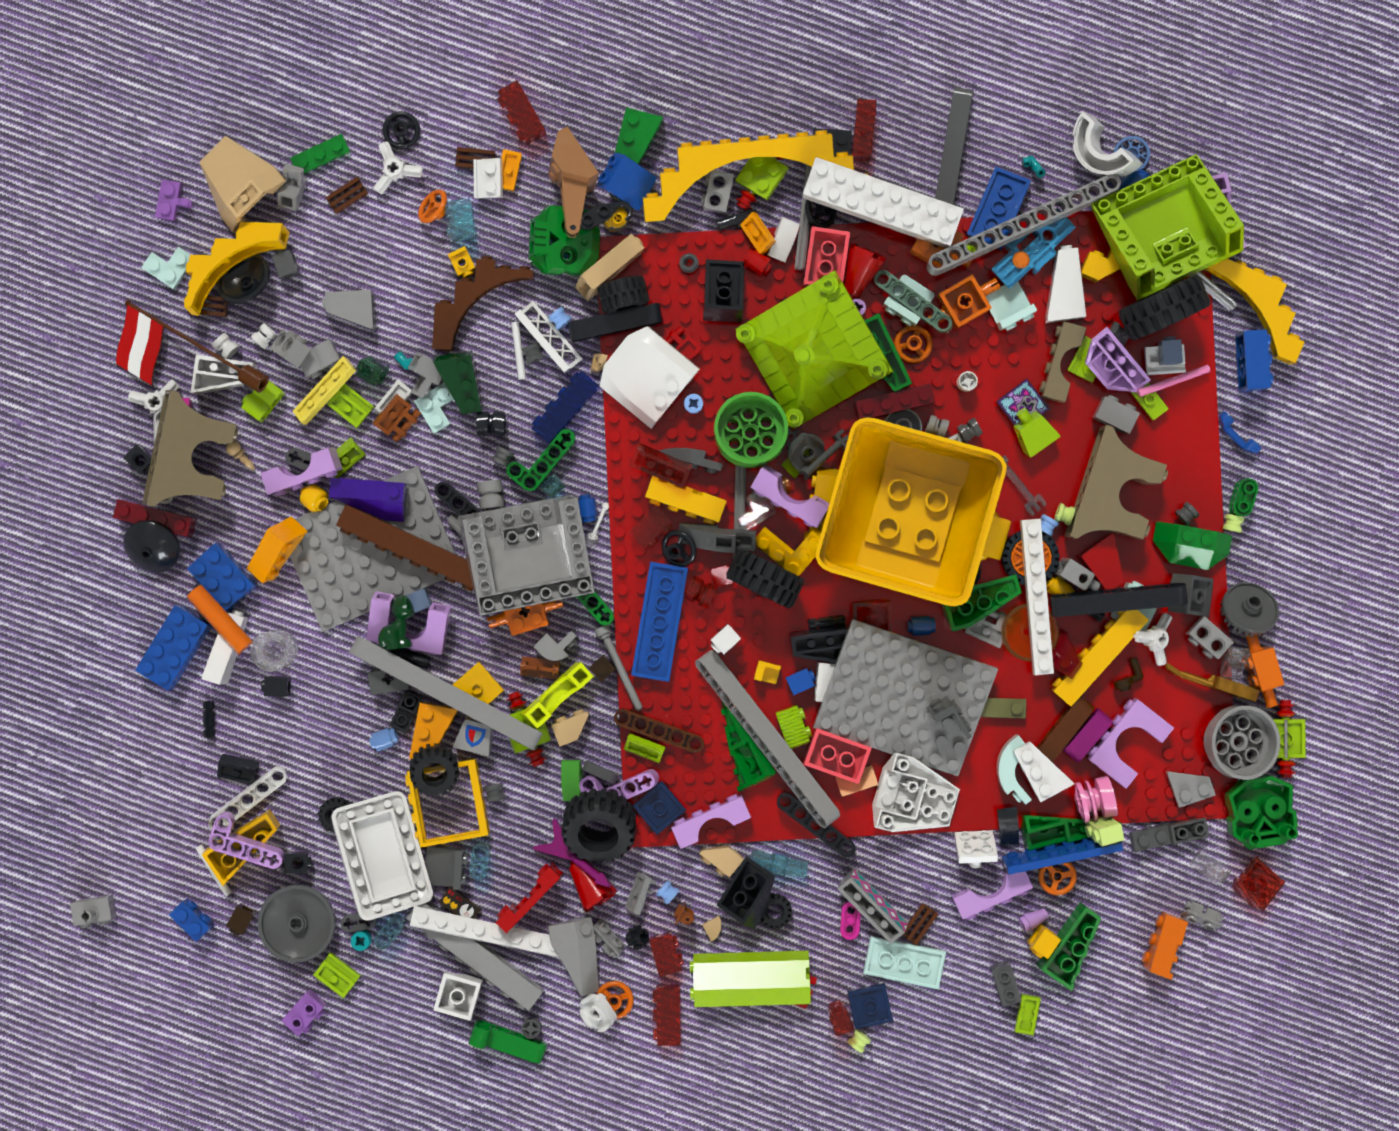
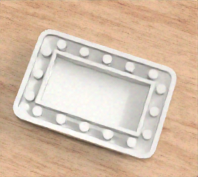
M391 792L339 807L332 812L331 820L360 918L366 921L427 903L432 899L433 890L418 838H415L416 831L408 803L402 792Z

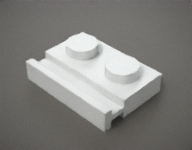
M474 159L475 199L503 198V159Z
M1182 344L1183 363L1179 365L1160 366L1158 346L1144 348L1147 376L1186 372L1184 344Z

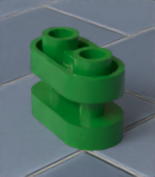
M1247 478L1235 483L1228 504V510L1231 515L1247 516L1251 513L1258 493V484L1255 480Z

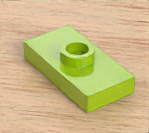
M1149 382L1145 384L1142 388L1150 386ZM1130 392L1152 421L1168 410V407L1156 392L1139 397L1137 392Z
M629 733L623 750L660 763L665 746Z
M1021 993L1022 1001L1019 1002L1014 1032L1034 1036L1041 997Z

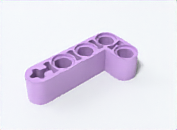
M648 769L607 788H604L599 777L590 774L581 780L579 787L581 792H590V789H607L608 792L615 790L619 796L622 795L629 799L654 787L659 781V774L653 769ZM645 778H651V779H652V781H647V782H645V783L642 784V781H643ZM587 780L592 781L593 788L588 787ZM628 783L635 785V791L629 789Z
M228 811L219 814L214 822L208 841L211 849L271 869L278 868L285 857L282 849L232 833L235 823L234 815ZM226 818L229 821V825H222L220 819ZM214 837H221L223 839V843H216ZM234 842L240 843L241 846H242V849H240V850L235 849V848L233 847V843H234ZM251 849H259L261 855L255 856ZM273 855L277 856L276 861H273Z

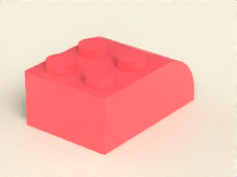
M812 226L803 287L811 285L836 270L843 282L850 232Z
M816 728L803 764L859 784L871 747Z

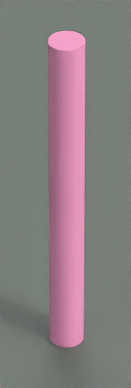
M1205 365L1138 389L1137 394L1139 397L1206 374L1210 372V367Z

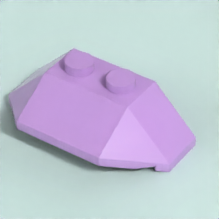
M1108 327L1091 340L1085 364L1108 390L1137 392L1138 389H1141L1151 380Z

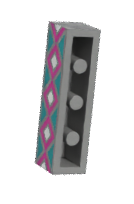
M856 869L852 870L841 880L837 889L890 944L905 933L908 922Z

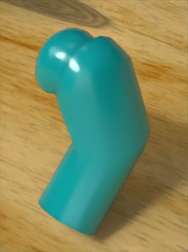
M1028 155V157L1022 159L1023 167H1030L1038 178L1045 176V170L1033 156Z
M399 351L394 358L405 370H409L408 366L413 358H406Z

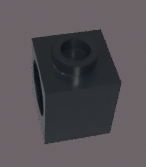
M136 444L123 458L139 474H148L152 455L142 445ZM144 456L146 459L145 464L140 466L138 459Z
M265 676L261 682V691H264V696L288 697L291 693V677Z
M284 851L285 857L282 861L283 873H307L308 868H311V857H308L307 852ZM295 858L302 859V863L298 867L292 866Z

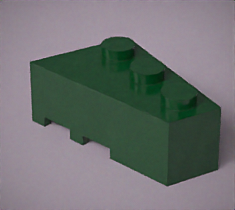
M467 351L434 357L433 363L461 413L481 412L483 405L473 352Z

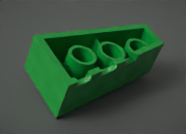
M626 107L615 152L627 156L640 165L656 138L659 129L662 127L664 117Z
M878 313L866 319L867 326L893 369L892 373L883 377L894 392L913 385L881 315Z
M1079 902L1057 934L1061 939L1058 946L1048 959L1043 956L1036 965L1047 975L1073 991L1075 979L1080 973L1083 959L1086 958L1087 949L1094 938L1101 917Z

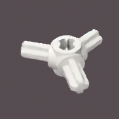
M383 142L379 145L384 159V169L382 170L384 174L374 186L378 193L383 194L392 181L396 182L397 179H403L404 176L422 177L423 168L421 166L405 165V161H400L398 156L395 157L389 142ZM396 165L398 170H395L393 173L390 169Z
M170 380L160 391L156 390L154 393L148 392L144 394L132 390L128 395V401L144 405L145 409H149L150 414H155L162 409L165 390L176 391L180 386L176 381ZM154 400L160 401L159 405L153 404Z
M1167 613L1162 614L1156 626H1152L1151 629L1145 631H1136V634H1133L1135 642L1143 643L1149 647L1150 651L1154 652L1158 666L1167 663L1164 648L1168 644L1169 636L1166 629L1172 620V616Z

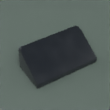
M222 754L218 761L217 777L253 784L256 781L259 762Z

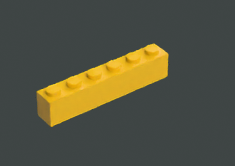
M1140 611L1117 612L1119 616L1115 620H1109L1104 626L1105 631L1101 635L1098 633L1091 640L1093 644L1088 649L1084 648L1078 655L1083 664L1073 679L1066 675L1062 678L1058 677L1052 685L1054 687L1051 690L1069 706H1072L1133 639V634H1136V631H1140L1149 621Z

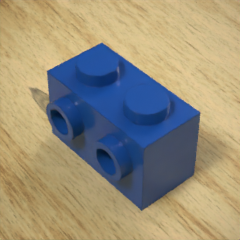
M188 898L183 900L169 914L195 942L200 940L215 925L207 914L202 913L198 909L197 904Z

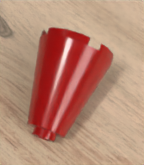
M851 243L849 247L843 284L852 299L855 296L860 297L886 260V257H883V255L865 247L860 248L855 243Z
M583 858V860L587 864H589L592 868L599 872L590 862H587L586 859ZM573 861L570 863L569 871L585 913L594 910V905L600 906L618 892L612 884L611 887L596 884L593 877Z

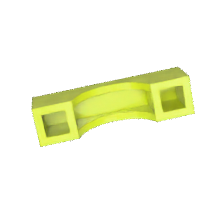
M575 662L520 715L532 728L538 729L552 716L554 710L565 699L580 690L594 676L581 662Z

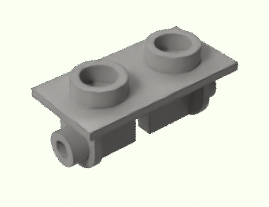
M1187 901L1184 907L1187 910L1180 914L1187 921L1200 923L1208 930H1217L1223 926L1221 924L1223 916L1220 912L1206 908V912L1202 913L1204 906L1194 901Z
M600 918L593 925L595 941L599 944L603 940L605 943L601 948L609 957L615 958L617 955H620L626 946L611 931L609 925Z

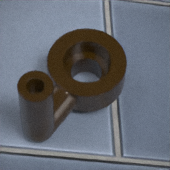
M1137 657L1129 659L1134 675L1114 681L1115 690L1120 689V692L1132 689L1131 685L1143 679L1144 676Z

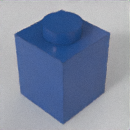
M807 668L785 677L793 695L815 686L813 682L816 681L812 670L808 671Z

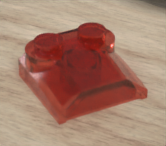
M1255 856L1240 876L1234 878L1232 886L1234 891L1251 907L1264 911L1285 884V881L1265 865L1258 856Z

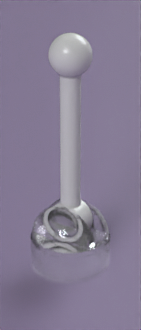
M606 502L602 504V511L593 532L587 533L584 536L585 543L595 548L599 543V538L596 534L605 511L609 509V504Z

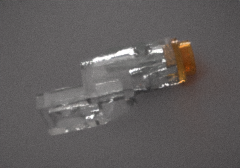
M786 476L782 477L783 489L786 494H789V491L793 489ZM752 489V494L746 498L747 506L751 512H746L740 516V519H738L739 528L741 530H749L774 515L775 506L770 502L771 500L765 496H758L754 493V489Z

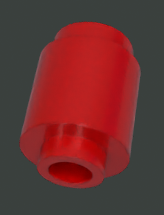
M750 249L743 259L746 266L759 275L767 274L772 267L771 259L764 254H759L757 250Z

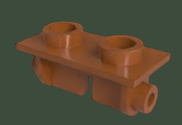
M522 656L520 675L558 679L560 660L552 661Z
M685 901L682 905L678 904L673 917L675 918L676 925L678 921L690 925L694 920V912L685 906Z

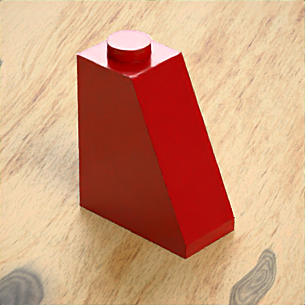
M1109 533L1078 556L1085 567L1095 574L1094 579L1100 583L1103 590L1122 588L1120 585L1124 583L1115 536L1113 533Z

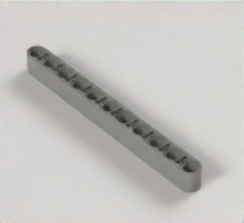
M1114 174L1102 177L937 252L930 257L926 267L927 271L931 275H940L1091 206V203L1115 193L1121 185L1120 178ZM1106 183H1112L1114 185V188H1108ZM1089 190L1095 191L1097 196H1091ZM1071 198L1078 199L1080 204H1074ZM1054 206L1061 207L1063 212H1057ZM1037 214L1044 215L1045 220L1038 219ZM1019 222H1025L1028 228H1022ZM1002 230H1008L1011 235H1003ZM984 238H991L993 244L986 243ZM967 246H974L976 251L970 252L967 249ZM955 253L959 259L953 260L949 254ZM938 261L941 264V267L935 268L932 265V262Z
M357 636L348 652L533 751L543 735L540 731L360 636Z
M709 650L697 659L695 665L699 672L819 826L826 828L839 818L840 812L718 654L713 650Z

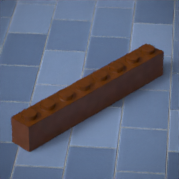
M345 504L336 526L340 527V532L349 536L353 533L358 536V540L364 543H368V541L375 543L374 547L385 552L388 549L393 552L392 556L401 560L403 557L410 559V564L419 568L423 565L428 568L427 572L436 576L440 573L445 576V580L453 584L456 581L463 584L462 588L473 591L467 559Z

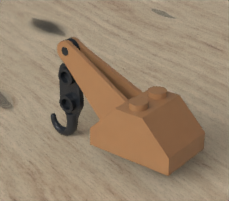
M567 126L557 132L548 172L552 183H556L561 190L566 235L574 238L581 229L591 230L608 221L619 208H625L628 211V215L625 218V221H628L633 215V209L625 201L600 204L583 213L586 194L595 190L599 173Z

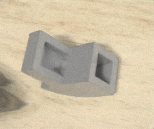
M285 163L283 177L286 182L278 191V207L296 211L302 200L306 184L304 168Z
M416 352L408 369L420 377L410 393L423 399L430 392L431 383L439 386L441 376L431 358Z
M572 630L558 643L547 633L533 647L544 658L558 661L570 655L565 648L570 649L577 642L575 638L578 635Z

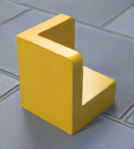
M758 660L754 679L776 684L781 666Z

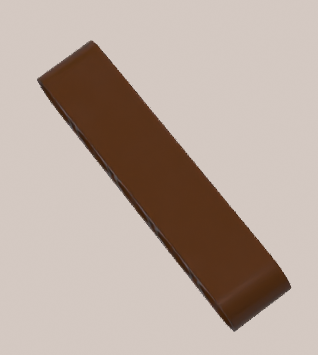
M1080 696L1072 706L1065 710L1036 748L1053 763L1091 715L1095 707Z
M621 708L614 715V721L618 726L687 751L697 753L704 747L702 736L632 710ZM625 712L628 715V721L620 722L618 714ZM644 719L647 724L644 729L637 728L636 720ZM657 725L663 726L664 734L656 735L654 727ZM674 732H680L683 735V739L680 742H675L672 739ZM697 738L701 741V745L699 748H692L690 741Z

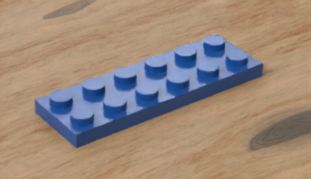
M650 562L631 676L669 682L688 568Z
M1088 837L1069 843L1063 841V844H1052L1039 849H1025V852L1020 853L1009 852L1006 856L1001 857L1003 865L1010 875L1123 851V845L1120 841L1102 847V845Z

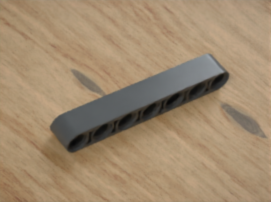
M954 87L935 195V199L954 205L974 91Z

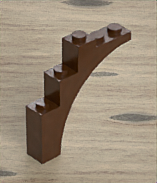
M481 256V259H476L475 282H472L470 278H461V281H455L454 304H452L451 300H440V303H435L432 349L434 351L454 352L455 340L461 322L480 298L502 285L517 281L534 280L535 272L527 266L511 269L509 265H500V268H497L496 260L489 256Z

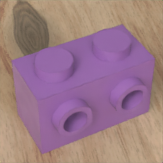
M309 989L281 1022L297 1036L302 1032L306 1034L313 1026L311 1021L314 1018L319 1019L325 1012L323 1008L327 1003Z

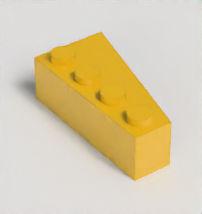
M652 475L645 496L650 499L649 503L660 506L663 503L668 505L667 509L677 513L679 509L686 511V516L695 519L697 516L703 517L704 522L712 525L715 522H720L726 504L724 499L699 492L687 486H681L670 480L661 479L656 475Z
M269 809L232 833L265 843L278 830L280 823ZM223 839L217 841L216 843L222 844ZM234 842V843H233V847H234L235 849H237V850L242 849V846H241L240 843H238V842ZM210 846L201 854L222 886L246 862V860L215 851ZM257 848L251 849L253 854L258 850Z

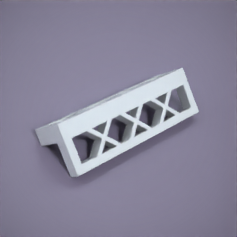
M534 301L523 310L520 309L515 313L516 317L565 374L583 360ZM532 307L538 312L537 320H529L525 315ZM540 323L550 326V335L539 332ZM552 338H560L563 341L562 349H554L551 346ZM564 352L573 353L577 358L569 366L564 361Z

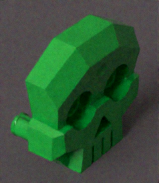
M556 205L545 207L537 216L530 220L528 258L532 261L530 262L531 266L538 268L542 274L557 276L565 273L580 277L598 260L600 230L598 226L591 230L581 229L576 237L570 238L565 233L563 206ZM551 238L554 242L549 245V241ZM564 253L568 254V259L563 257Z
M1266 774L1250 780L1240 779L1224 794L1229 816L1226 818L1228 834L1238 839L1247 849L1286 844L1288 839L1297 838V814L1295 810H1292L1293 785ZM1276 804V809L1272 810V806ZM1248 808V809H1249V813H1248L1247 815H1245L1244 812H1245V810Z

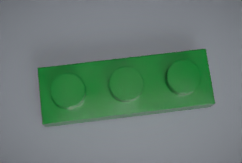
M341 133L290 159L293 166L304 168V174L351 151Z

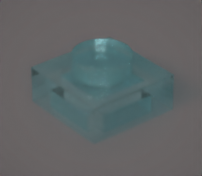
M555 473L540 485L550 498L559 494L566 487Z

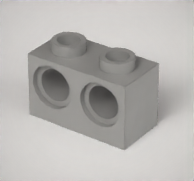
M712 170L710 175L707 174L705 186H708L707 193H703L701 199L704 211L726 215L734 174ZM720 178L724 181V185L716 187L713 183L714 180ZM717 197L720 199V204L713 206L709 202L710 199Z
M283 329L270 347V349L298 368L311 350V348L305 345L307 343L305 339L292 330L288 333Z
M1200 616L1186 632L1189 636L1188 640L1197 647L1199 645L1204 649L1202 653L1209 659H1219L1234 643L1205 616ZM1202 627L1205 630V635L1199 638L1197 630ZM1215 640H1217L1220 645L1219 649L1216 651H1214L1211 647L1212 642Z

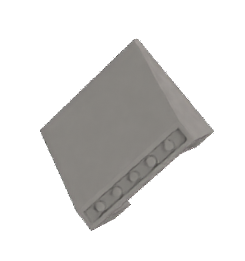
M565 495L458 516L461 537L480 616L594 593L577 497Z

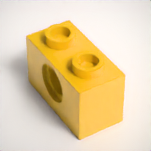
M1040 924L1031 934L1027 943L1030 945L1029 949L1039 958L1044 956L1048 959L1061 939L1054 932Z

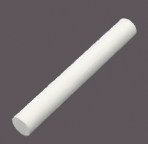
M512 322L518 380H524L526 375L523 353L521 351L522 343L519 322Z
M201 844L198 847H196V851L198 852L201 859L207 866L208 870L212 874L213 878L217 882L225 897L231 894L232 891L230 890L228 885L226 883L224 884V886L221 885V883L219 882V880L217 879V877L215 876V874L213 873V871L201 855L205 850L203 845Z

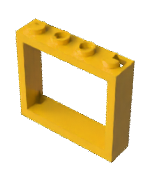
M477 758L457 762L458 768L465 766L469 768L479 824L478 830L427 838L418 788L415 789L413 782H411L410 770L407 771L405 783L410 788L411 794H408L410 806L413 805L414 813L411 816L413 824H416L417 827L415 838H418L420 848L490 834ZM441 764L425 767L423 772L426 774L443 771L445 767Z

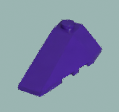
M330 478L329 497L382 520L404 522L407 495L406 483Z

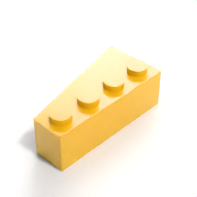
M819 467L816 470V476H812L811 487H814V492L810 494L809 499L816 495L830 503L839 469ZM825 518L817 528L809 527V531L804 534V539L814 528L822 532Z

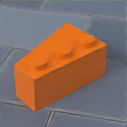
M1163 911L1161 915H1158L1155 926H1157L1155 933H1152L1149 938V949L1142 956L1143 966L1149 972L1172 980L1173 974L1170 973L1172 963H1177L1178 957L1175 955L1184 939L1188 925L1186 920Z

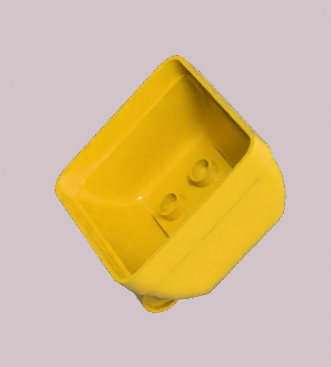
M875 418L859 419L850 430L816 549L818 564L831 573L948 606L964 604L971 596L980 561L986 560L988 557L996 560L1001 559L1011 525L1010 520L1000 518L998 513L995 512L1006 474L1004 459L996 452Z

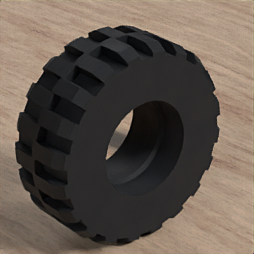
M1193 275L1120 309L1119 318L1128 337L1134 341L1210 306V298L1201 278Z

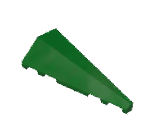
M722 701L723 709H721V713L726 718L727 726H725L729 752L730 756L734 757L736 768L733 771L734 775L738 776L739 786H737V790L741 792L775 775L776 771Z
M1023 815L1021 833L1024 847L1028 850H1033L1063 841L1069 843L1088 838L1085 832L1087 824L1083 822V819Z

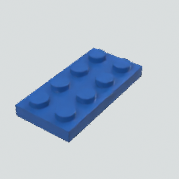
M995 166L966 237H973L1016 217L1031 180ZM1002 230L1003 235H1009L1008 230ZM984 238L986 243L993 244L991 238ZM1004 245L1001 246V247H999V248H997V249H999V250L1002 251Z

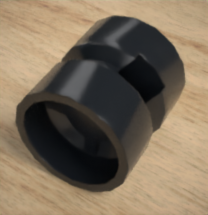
M489 411L477 412V436H489L490 433L494 436H505V412L494 411L493 414H490Z

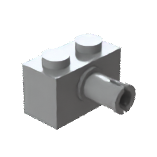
M113 894L76 900L70 903L73 926L80 925V928H87L96 922H99V925L111 923V920L117 917Z

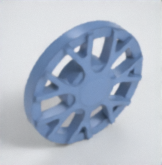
M1128 136L1121 139L1115 146L1114 153L1120 149L1118 148L1119 146L1125 149L1122 142L1127 140L1129 147L1126 150L1130 151L1137 158L1142 157L1145 159L1143 165L1136 171L1143 169L1150 158L1148 144L1137 136ZM1134 139L1139 141L1137 147L1132 146ZM1145 146L1146 153L1140 154L1139 148Z

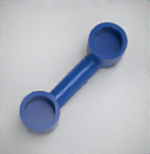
M1223 411L1219 415L1218 419L1222 430L1242 450L1254 454L1261 450L1260 445L1250 438L1245 442L1230 427L1234 420L1229 414Z

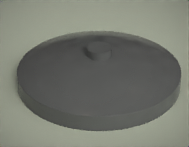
M301 884L288 885L272 893L263 903L258 916V931L262 943L274 956L288 962H304L318 956L330 944L336 927L333 907L325 895L313 887Z

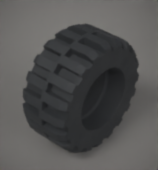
M744 549L737 551L726 573L727 579L788 609L793 607L804 585L803 578Z
M590 789V792L583 791L579 793V796H574L565 807L561 831L563 842L568 846V850L572 854L576 853V857L584 858L587 862L597 861V863H603V861H607L608 863L614 861V858L619 859L623 857V854L628 853L635 841L636 813L633 810L632 804L627 802V799L622 795L618 796L617 792H608L607 789ZM592 820H603L612 824L615 828L606 832H596L588 829L584 823Z

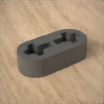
M293 448L286 453V460L290 465L306 471L309 465L305 464L306 460L311 461V454ZM298 452L297 456L303 458L302 462L298 460L292 462L291 454Z
M589 760L585 761L582 768L584 771L612 784H615L619 777L617 773Z
M358 912L350 913L342 918L340 926L345 932L368 930L376 925L378 918L373 919L370 925H368V922H361L363 919L360 918ZM348 918H350V921H357L351 928H349V925H345Z

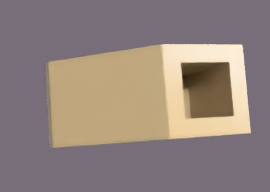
M583 709L573 712V716L566 719L565 716L554 720L555 723L551 726L559 747L579 739L589 717V711L584 712Z
M729 845L702 848L699 851V854L702 855L700 859L708 865L712 863L716 866L715 870L723 877L727 875L730 878L744 860V857Z

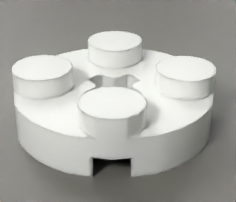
M601 993L598 995L590 994L580 1003V1005L582 1004L580 1015L588 1027L597 1028L598 1032H604L613 1025L614 1020L617 1019L616 1012L612 1009L605 995Z

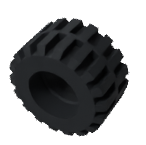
M630 276L613 280L601 285L597 289L602 310L605 313L643 306L650 301L645 279L641 276Z
M434 743V746L426 744L425 749L420 747L418 753L415 751L413 759L411 758L410 779L413 782L414 788H418V792L421 794L426 792V796L429 797L430 794L438 797L439 793H442L443 796L446 794L447 789L451 791L453 785H456L457 778H459L457 757L453 755L451 749L447 750L445 745L439 747L438 743ZM431 763H439L445 767L444 773L437 777L427 776L423 769Z

